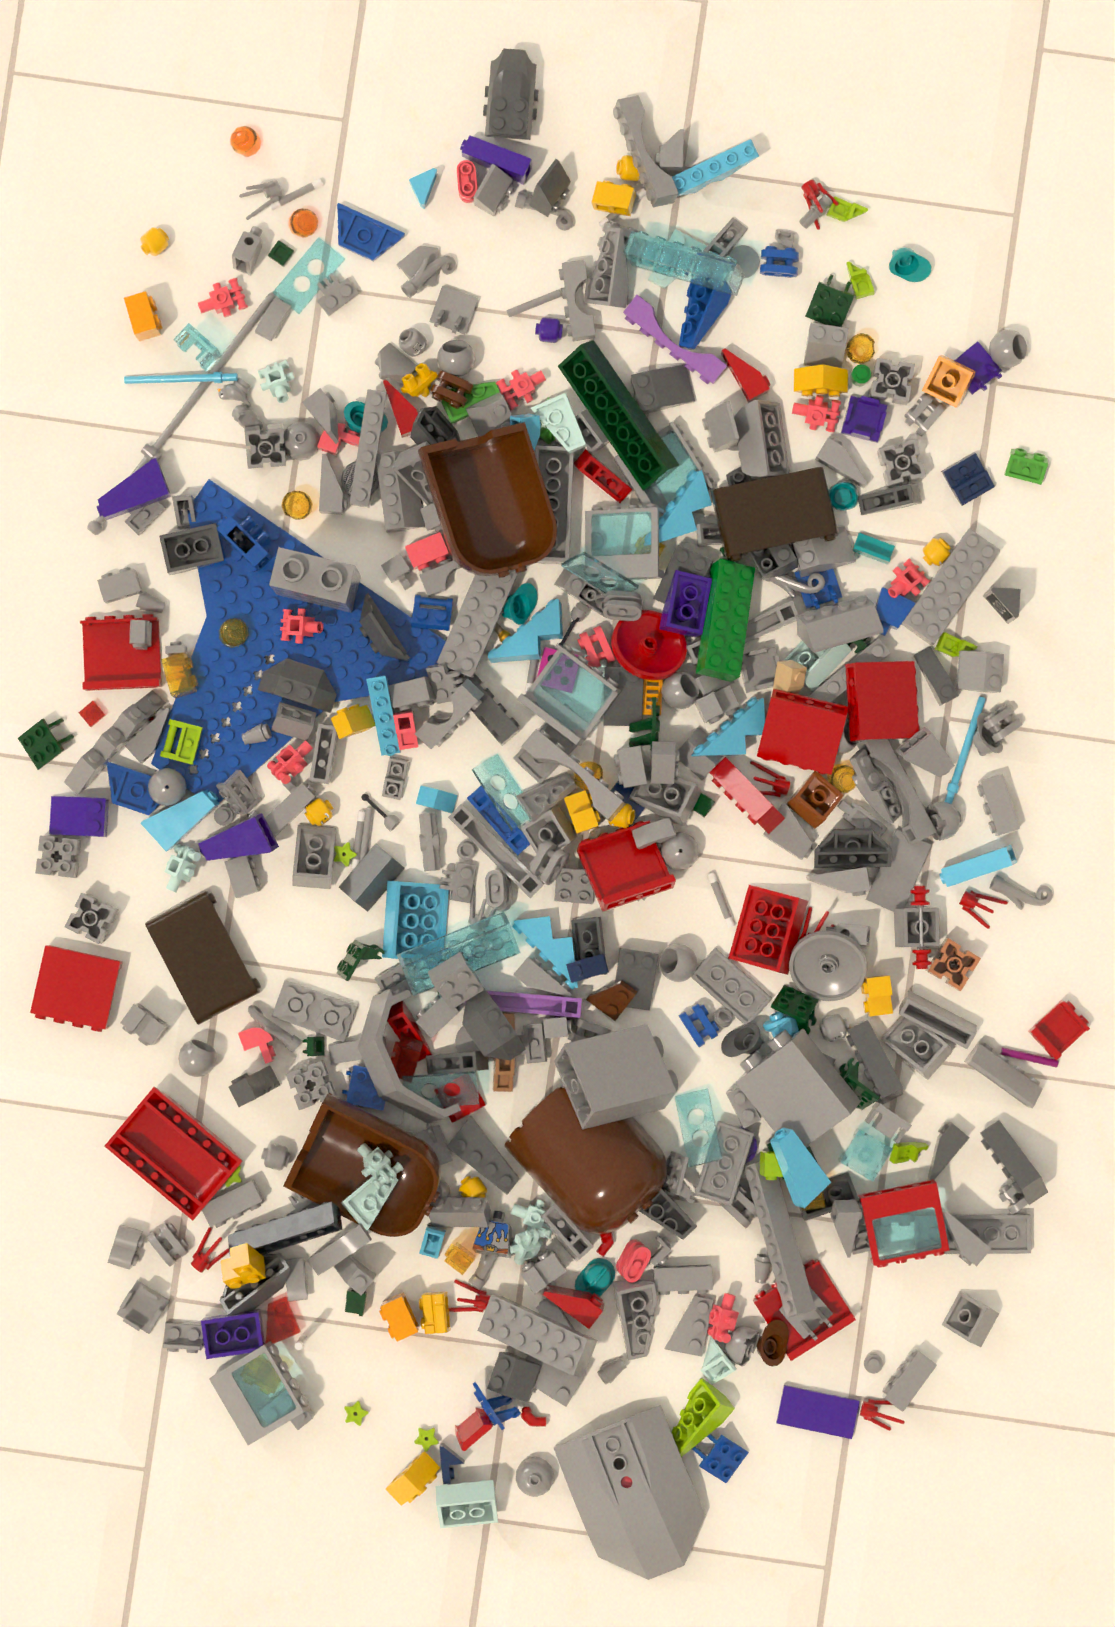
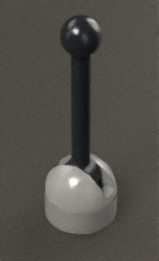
M575 606L570 614L573 621L561 643H559L562 646L566 642L575 623L583 621L587 615L586 612Z
M368 794L361 796L363 801H367L385 818L384 825L390 832L397 827L401 821L397 816H387L369 799Z

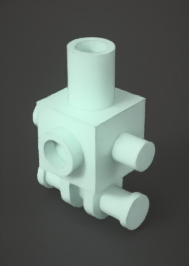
M287 359L280 363L274 362L272 367L266 365L265 369L257 370L260 379L266 378V382L260 384L262 391L270 389L273 397H277L279 403L288 401L287 392L291 391L289 381L295 379L293 372L288 374L284 372V369L290 368Z
M181 844L174 846V852L178 854L177 856L171 855L164 871L171 875L166 889L175 893L182 880L190 882L197 866L192 862H197L201 858L199 852H195L193 848H189L186 845L182 846Z
M366 1143L362 1144L357 1150L363 1157L365 1169L361 1171L365 1177L371 1174L376 1179L373 1183L378 1189L384 1183L388 1184L391 1177L393 1179L396 1178V1174L404 1170L399 1162L391 1168L390 1158L393 1157V1154L389 1150L383 1153L377 1147L373 1151Z
M537 1199L536 1205L529 1204L528 1208L514 1203L511 1214L523 1218V1224L528 1225V1231L535 1228L540 1230L542 1226L546 1227L547 1237L545 1238L551 1239L552 1231L541 1218V1215L547 1211L543 1209L544 1201Z
M545 1228L540 1230L531 1229L530 1231L527 1230L515 1235L509 1251L511 1254H516L514 1257L516 1264L523 1265L527 1259L536 1258L541 1246H543V1241L539 1238L547 1237Z

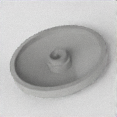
M817 931L803 937L794 946L790 956L789 971L793 982L803 993L822 1001H838L851 996L862 986L866 976L867 961L862 948L852 938L835 931Z

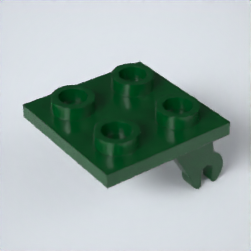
M830 274L826 284L818 283L805 317L825 325L842 327L855 295L848 293L851 285L849 281L844 292L830 287L834 276Z
M652 697L650 718L629 724V732L636 733L641 730H650L651 733L630 738L629 747L650 745V751H652V742L659 741L660 705H656V697Z
M43 718L17 738L37 770H40L64 751L62 745L74 738V735L70 734L57 741L50 731L64 722L63 718L47 724Z
M354 940L347 947V954L344 960L339 962L336 973L349 982L360 960H380L382 957L378 956L377 953L385 954V952L376 944L367 945Z
M783 985L770 1008L795 1018L798 1031L804 1029L809 1035L811 1031L809 1020H812L811 1026L816 1024L815 1008L819 1000L811 995L795 990L793 987Z
M851 1058L847 1062L848 1069H844L846 1063L839 1067L841 1077L861 1100L856 1108L863 1110L876 1102L880 1097L858 1081L859 1062L853 1065L854 1058Z

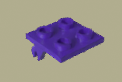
M978 341L954 360L976 371L968 388L972 395L980 389L983 391L987 390L988 388L985 384L992 378L1000 379L1002 377L1000 373L1002 371L1001 368L992 360L991 356Z

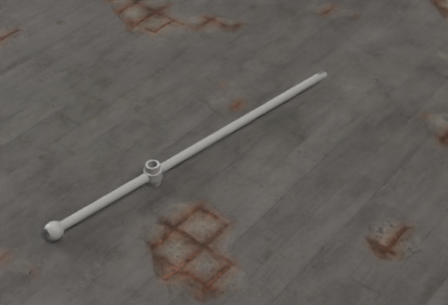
M271 292L266 296L208 374L219 372L275 298L274 293ZM201 382L152 446L148 443L144 445L140 451L144 454V457L131 474L154 458L158 461L160 460L162 454L159 452V449L210 382ZM99 515L96 520L88 523L87 529L94 535L100 534L102 531L101 525L106 519Z

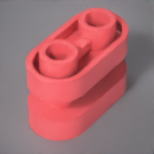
M463 160L457 165L459 197L465 203L474 202L473 197L478 190L476 168L471 161Z
M600 625L593 628L595 634L588 636L587 632L579 634L580 638L577 639L581 650L585 649L588 656L585 659L589 661L587 664L590 667H601L599 661L605 658L608 663L615 661ZM596 641L599 642L602 652L597 654L592 646V643Z
M637 1239L630 1240L617 1261L616 1269L618 1273L628 1282L638 1281L651 1258L650 1250Z

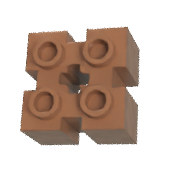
M945 938L938 949V952L941 953L938 959L933 958L931 961L932 965H928V969L925 971L938 979H942L943 976L946 977V984L957 991H961L969 979L965 976L968 970L973 972L981 958L968 950L962 953L959 951L961 948L959 944L949 938ZM956 960L957 968L950 969L949 962Z

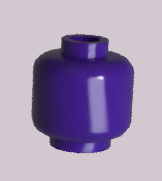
M543 317L540 323H536L535 335H539L541 342L556 343L558 339H562L563 324H560L559 319Z

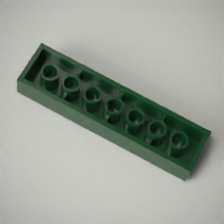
M594 340L578 346L558 365L562 374L643 491L655 487L680 466Z

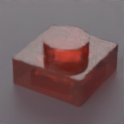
M91 701L78 712L91 728L106 716L95 701Z

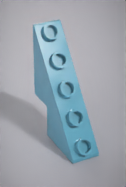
M752 140L745 141L672 176L678 191L677 196L693 194L712 182L722 181L758 158L759 154Z
M691 470L686 476L687 481L676 491L677 496L668 503L665 508V514L659 517V543L696 531L697 528L692 512L712 505L702 470ZM651 532L645 537L644 546L651 545Z
M550 600L544 610L536 612L532 616V620L527 624H522L513 636L506 637L500 647L492 649L487 655L491 663L541 659L540 640L563 639L562 604L560 600Z
M386 676L368 678L366 680L381 756H392L400 753L388 678Z
M754 696L746 702L747 706L743 709H738L730 721L727 720L720 725L721 729L719 731L711 733L706 738L707 741L704 744L696 746L691 757L745 755V736L762 735L765 724L764 698L757 699Z
M550 916L515 920L512 927L519 934L523 932L528 937L525 941L532 948L536 946L541 951L539 955L545 962L548 960L554 965L552 969L559 976L563 974L567 978L565 983L572 990L578 988L577 982L571 983L566 964L575 962L572 937L553 939Z

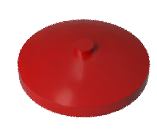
M642 610L641 617L638 620H619L613 630L611 646L614 656L625 670L636 677L646 680L666 679L680 669L686 658L687 644L685 636L659 629L662 613Z

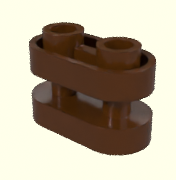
M439 371L436 379L440 384H433L430 390L432 398L439 402L444 400L455 409L464 408L467 399L463 395L464 393L471 394L474 386L464 379L444 371ZM449 386L456 389L457 392L446 389V387Z

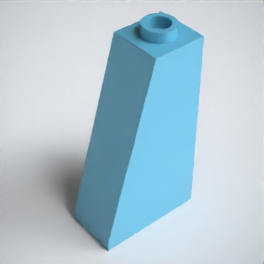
M204 790L143 820L140 824L167 852L178 844L220 803L212 791Z
M1008 845L941 869L940 879L943 884L950 887L1012 866L1017 863L1012 846Z
M781 1128L775 1132L770 1142L793 1204L805 1208L831 1181L793 1129Z

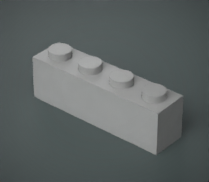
M909 990L899 1006V1015L965 1049H968L976 1035L977 1025Z

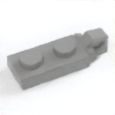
M841 800L837 805L839 809L845 812L842 817L855 828H873L880 837L887 830L885 825L858 804L856 805L852 802L851 805H848L845 801Z

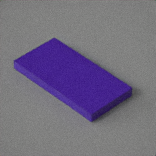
M783 1385L776 1424L852 1439L860 1401Z

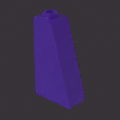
M469 135L467 140H463L460 147L462 157L488 169L494 164L511 179L522 185L525 184L532 169L531 158Z
M156 458L150 460L97 499L99 505L96 508L100 517L103 516L106 520L171 497L159 461Z
M262 812L198 843L200 852L206 861L265 854L279 847Z

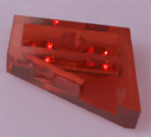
M287 1296L268 1303L265 1344L269 1341L274 1344L301 1332Z

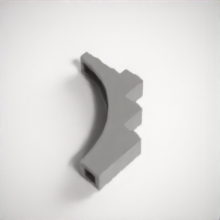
M151 690L137 703L130 705L120 714L113 726L99 737L93 748L81 756L64 783L79 795L91 784L115 753L153 715L163 708L166 702Z

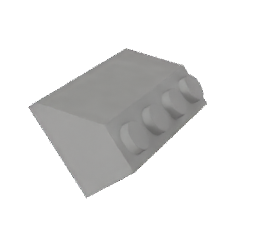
M403 451L379 453L376 459L385 530L387 533L424 528V520L420 510L422 508L421 498L392 469L399 453Z
M859 596L852 600L841 601L838 604L823 606L820 609L796 615L797 635L813 653L883 633V627L876 607L867 596Z
M977 1043L964 1062L1022 1104L1033 1109L1043 1090L1039 1086L1040 1082L1032 1076L1030 1078L1024 1076L1025 1071L1017 1065L1014 1067L1008 1064L1009 1060L1003 1055L999 1054L996 1056L992 1053L993 1048L986 1043L982 1045Z

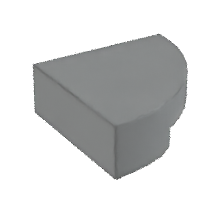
M776 230L775 239L780 244L792 248L795 233Z

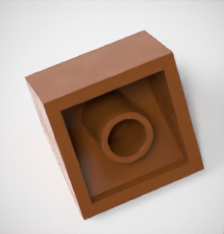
M814 771L786 804L816 829L827 819L844 795L817 771Z

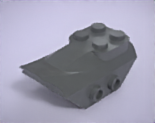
M504 48L500 55L491 61L489 86H485V97H488L487 105L484 104L483 116H486V137L531 139L532 121L537 118V109L534 108V101H538L539 90H535L537 64L532 63L526 50Z

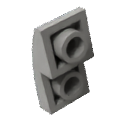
M274 298L261 318L255 333L272 341L280 331L281 323L291 312V305Z
M705 675L696 678L698 688L703 696L735 683L734 681L729 682Z
M390 756L383 785V797L401 799L409 760Z
M671 818L655 821L632 830L636 846L640 850L655 842L662 843L677 836Z
M303 1258L286 1260L291 1268L286 1280L288 1301L308 1300L305 1260Z

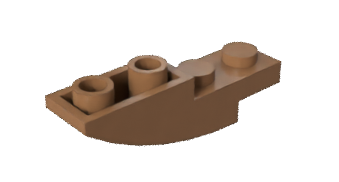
M503 1013L515 1030L514 1013ZM494 1058L493 1091L513 1092L515 1058L512 1060Z

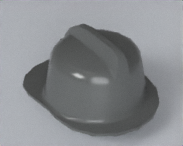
M749 1023L728 1033L721 1043V1050L727 1057H736L741 1054L751 1055L760 1049L765 1040L760 1034L759 1027L755 1023Z

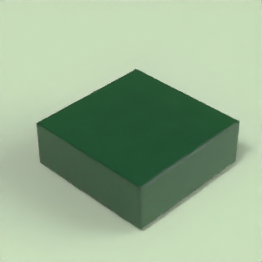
M278 240L268 254V257L284 267L294 254V250Z

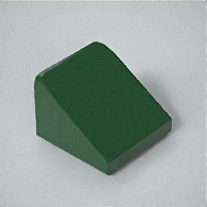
M701 793L693 811L705 818L715 801Z

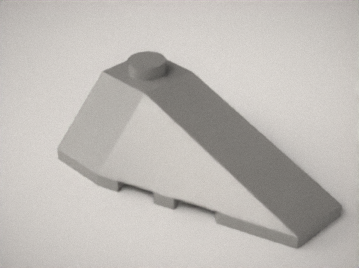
M607 227L599 247V258L597 261H594L592 266L594 268L591 278L588 277L583 303L626 308L629 287L624 233L621 228Z
M625 1279L613 1282V1288L628 1360L647 1357L651 1327L654 1322V1311L657 1305L655 1283L641 1279L633 1283Z

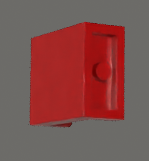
M1061 1000L1028 1031L1054 1060H1058L1071 1044L1084 1032L1090 1030L1087 1026L1089 1024L1087 1019L1083 1015L1078 1016L1074 1012L1076 1008L1070 1001L1065 1002Z

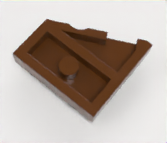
M619 981L613 986L605 987L595 994H589L586 1000L616 1021L634 998L637 991L624 981Z

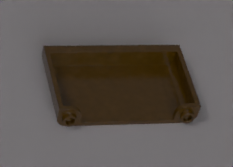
M823 467L714 489L710 493L726 560L738 561L743 559L742 556L748 552L819 537L828 542L835 540L836 536L839 535Z
M208 891L145 923L154 944L198 1025L259 994V988H261L256 977L253 979L249 975L215 909L214 904L217 901L213 893H208Z

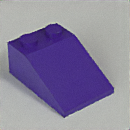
M675 570L662 611L659 629L690 637L702 635L712 578Z
M51 796L49 834L107 837L109 799Z

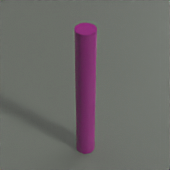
M1003 1047L1000 1053L1004 1056L1055 1068L1058 1067L1059 1060Z

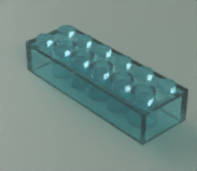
M631 231L624 249V254L632 266L734 296L738 295L745 277L735 258L729 256L723 258L712 251L708 253L702 252L700 248L691 246V248L685 247L684 244L678 241L671 243L663 237L656 236L654 238L643 231L638 233Z
M505 912L397 954L412 995L415 996L435 988L428 971L459 952L463 954L474 972L519 954L520 950Z

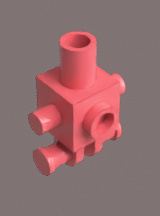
M233 278L228 281L232 287L230 290L227 286L221 288L220 283L213 284L214 291L209 292L211 298L198 302L201 313L215 309L217 314L223 312L224 317L231 316L230 309L235 308V302L238 303L239 310L248 308L244 300L246 298L245 294H241L243 289L242 286H239L238 279Z
M518 370L511 372L514 379L509 381L510 386L508 387L504 379L496 382V385L501 390L500 393L504 395V399L510 407V411L519 406L514 400L516 397L518 401L525 398L527 403L534 400L531 394L535 392V386L546 381L541 370L531 376H528L526 372L520 375Z
M816 395L815 400L809 399L808 405L794 402L792 414L805 416V423L810 424L809 429L817 430V425L824 426V423L828 422L825 430L835 432V424L839 420L837 416L840 415L839 406L841 401L832 400L831 408H828V402H823L824 397L821 395Z
M908 559L903 564L907 567L904 571L899 566L893 570L897 577L890 583L892 586L888 589L889 595L893 598H896L898 595L904 597L909 592L917 596L921 592L917 585L921 583L925 587L931 582L924 576L925 572H920L918 570L920 567L918 565L915 566L911 559Z
M298 608L297 616L291 615L292 610L283 609L284 614L283 619H281L283 627H280L282 638L280 640L290 641L289 635H295V643L303 644V636L313 637V633H321L323 631L322 622L314 621L315 618L305 617L306 609Z
M306 740L296 749L289 744L276 756L278 762L270 761L267 764V768L283 784H288L291 780L289 774L295 777L308 765L303 758L313 748Z
M724 1293L721 1306L713 1305L709 1314V1324L713 1326H710L707 1330L708 1335L713 1339L724 1343L730 1342L731 1336L728 1334V1331H734L739 1312L732 1309L736 1296L729 1293Z

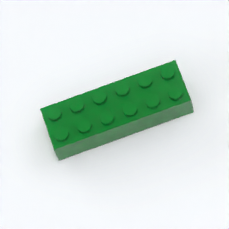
M721 558L711 564L710 578H712L700 641L696 668L697 674L729 682L740 677L755 567Z

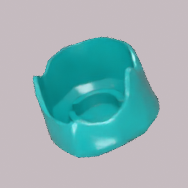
M844 481L830 487L829 494L833 508L846 511L856 507L858 492L854 484Z

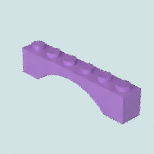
M636 295L624 310L625 320L632 325L638 324L641 327L639 331L647 337L652 335L656 339L655 343L662 349L666 346L671 350L669 354L677 361L681 358L686 362L684 366L692 373L695 370L700 373L701 376L699 378L706 384L710 382L714 384L728 367L714 354L691 352L675 344L660 327L654 307L639 295Z
M486 990L501 1011L576 1018L581 1016L582 998Z

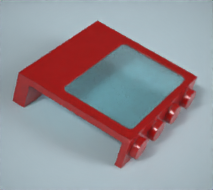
M934 1179L858 1195L862 1205L872 1256L870 1259L873 1266L881 1268L888 1266V1263L891 1262L901 1264L907 1262V1259L915 1258V1260L926 1258V1255L940 1256L945 1254V1251H950L938 1187Z

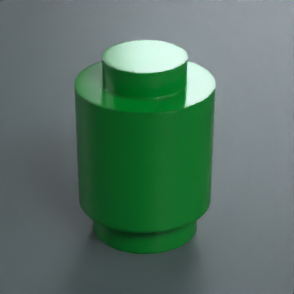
M857 365L850 375L851 382L859 387L866 385L871 377V370L866 365Z

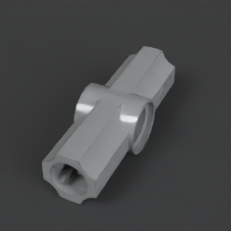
M435 813L419 814L421 833L419 834L420 849L423 853L424 872L441 870L439 857L440 840L439 833H437Z

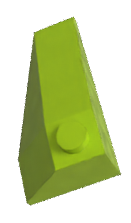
M703 1378L689 1392L687 1397L689 1399L685 1409L681 1410L679 1414L681 1418L677 1426L673 1427L672 1435L681 1457L718 1428L735 1409L723 1393Z

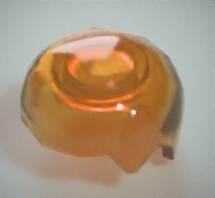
M241 126L237 127L231 134L230 145L236 153L249 157L256 154L260 149L261 139L253 128Z
M300 208L291 214L288 226L292 234L302 238L308 237L317 230L318 218L313 211Z

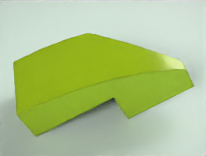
M834 196L833 198L839 205L836 206L832 203L826 215L845 222L866 213L868 208L856 203H849Z
M849 261L846 262L855 298L860 299L874 295V288L867 270L864 268L860 269Z
M943 632L935 650L950 657H959V651L976 650L978 646Z
M921 1142L894 1143L889 1161L893 1164L909 1160L915 1163L918 1160V1154L922 1150L926 1151L929 1145Z

